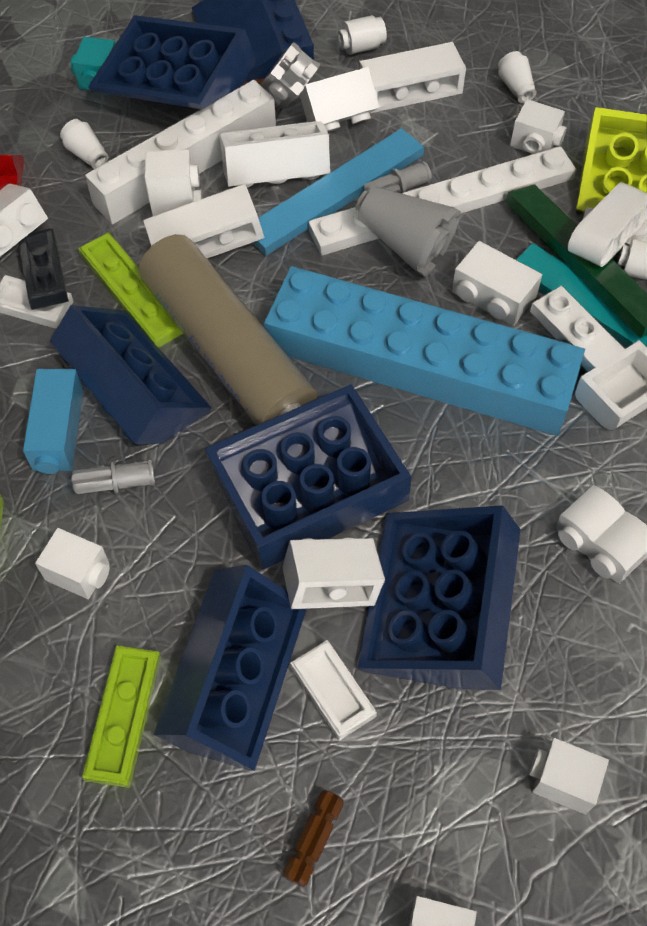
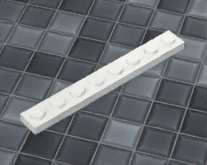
M559 146L402 194L451 206L464 213L504 201L508 192L534 184L539 189L573 180L577 169L562 147ZM356 207L308 221V231L321 256L379 239V237L358 219L359 211L356 210Z

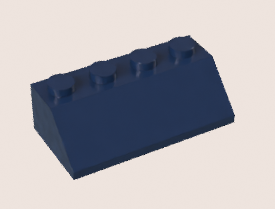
M70 305L50 340L52 345L61 354V359L70 365L72 369H76L82 384L92 391L102 403L103 409L117 421L124 430L125 436L135 444L164 443L208 414L212 408L157 345H154L125 310Z
M248 565L214 570L153 735L186 752L245 770L255 771L307 608L291 609L288 592Z

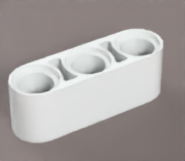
M620 182L578 224L569 240L568 251L600 267L606 265L646 222L647 193L624 182Z

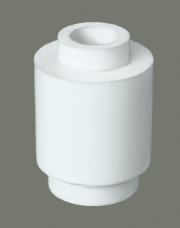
M373 15L344 21L337 33L340 48L342 50L345 49L349 55L377 49L380 44L386 43L387 39L383 19L381 17L375 18Z
M632 239L629 245L624 244L620 250L617 264L623 267L622 269L631 277L647 280V242Z

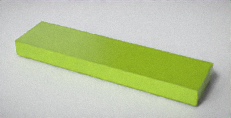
M109 232L78 248L81 258L154 345H157L159 348L183 334L141 281L138 274L139 267Z

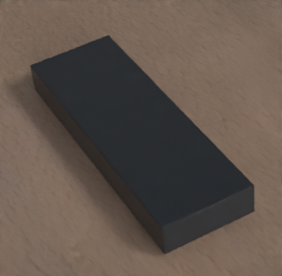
M50 228L28 234L19 241V248L31 310L69 302L53 229Z

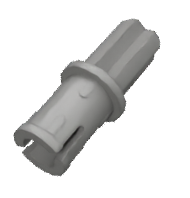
M425 161L402 170L392 169L389 175L366 183L363 189L364 191H370L373 187H379L404 193L406 190L431 182V170Z
M152 459L115 465V461H110L111 466L81 469L72 472V486L77 494L113 489L114 493H119V489L155 485Z

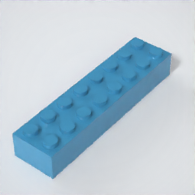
M293 266L290 267L264 322V328L288 357L555 436L559 435L567 414L585 348Z

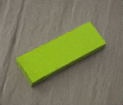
M116 645L82 776L84 781L123 788L131 787L160 665V652Z

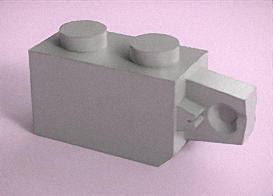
M293 42L279 57L260 86L274 97L276 108L279 106L284 109L299 96L320 64L311 59Z

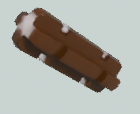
M327 790L320 792L314 805L316 812L315 814H310L294 847L296 854L294 857L290 856L283 870L284 877L295 885L305 887L308 884L314 871L312 864L313 862H318L333 830L334 824L332 821L338 819L344 804L343 799L337 794Z

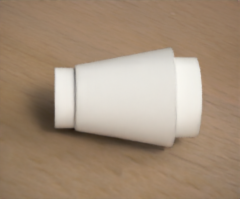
M518 51L505 55L498 63L499 77L518 99V102L525 103L527 99L532 100L537 92L528 58Z
M73 119L65 124L61 130L60 138L63 140V146L67 150L91 165L93 169L107 162L108 154L87 122Z

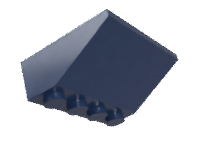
M202 0L192 7L196 23L246 30L257 59L245 80L248 83L254 79L265 78L279 57L293 42L314 60V44L295 0Z
M134 15L88 87L92 92L204 109L243 85L257 59L245 29Z
M352 384L205 448V453L243 536L262 570L285 559L290 540L307 538L314 540L329 539L409 501L412 476Z
M503 505L387 513L379 552V561L385 581L375 605L369 606L358 662V669L360 671L455 689L501 690L521 531Z

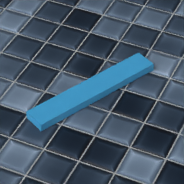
M401 128L258 217L265 238L252 243L265 256L269 255L308 230V221L333 214L361 196L366 183L389 175L392 169L402 170L422 157L424 146Z

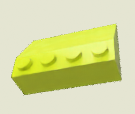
M595 107L589 121L576 211L585 213L586 207L594 209L620 182H624L647 193V114Z

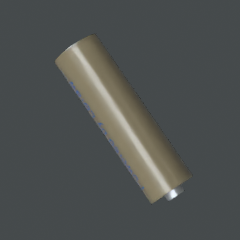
M174 234L164 237L147 250L139 263L138 274L141 281L255 426L318 399L317 390L190 238L185 235Z

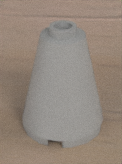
M373 187L370 191L365 190L356 204V210L359 211L358 219L411 268L424 277L428 276L437 266L431 262L433 258L439 254L442 256L445 254L460 222L455 217L459 216L461 211L454 207L379 187Z

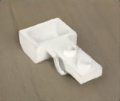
M562 286L532 303L530 312L556 338L555 340L585 348L581 365L588 373L580 377L575 396L604 428L614 430L647 409V347L640 340L624 349Z

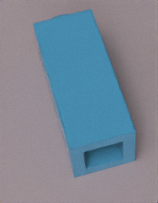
M36 369L23 452L33 471L45 474L73 471L84 391L76 369Z

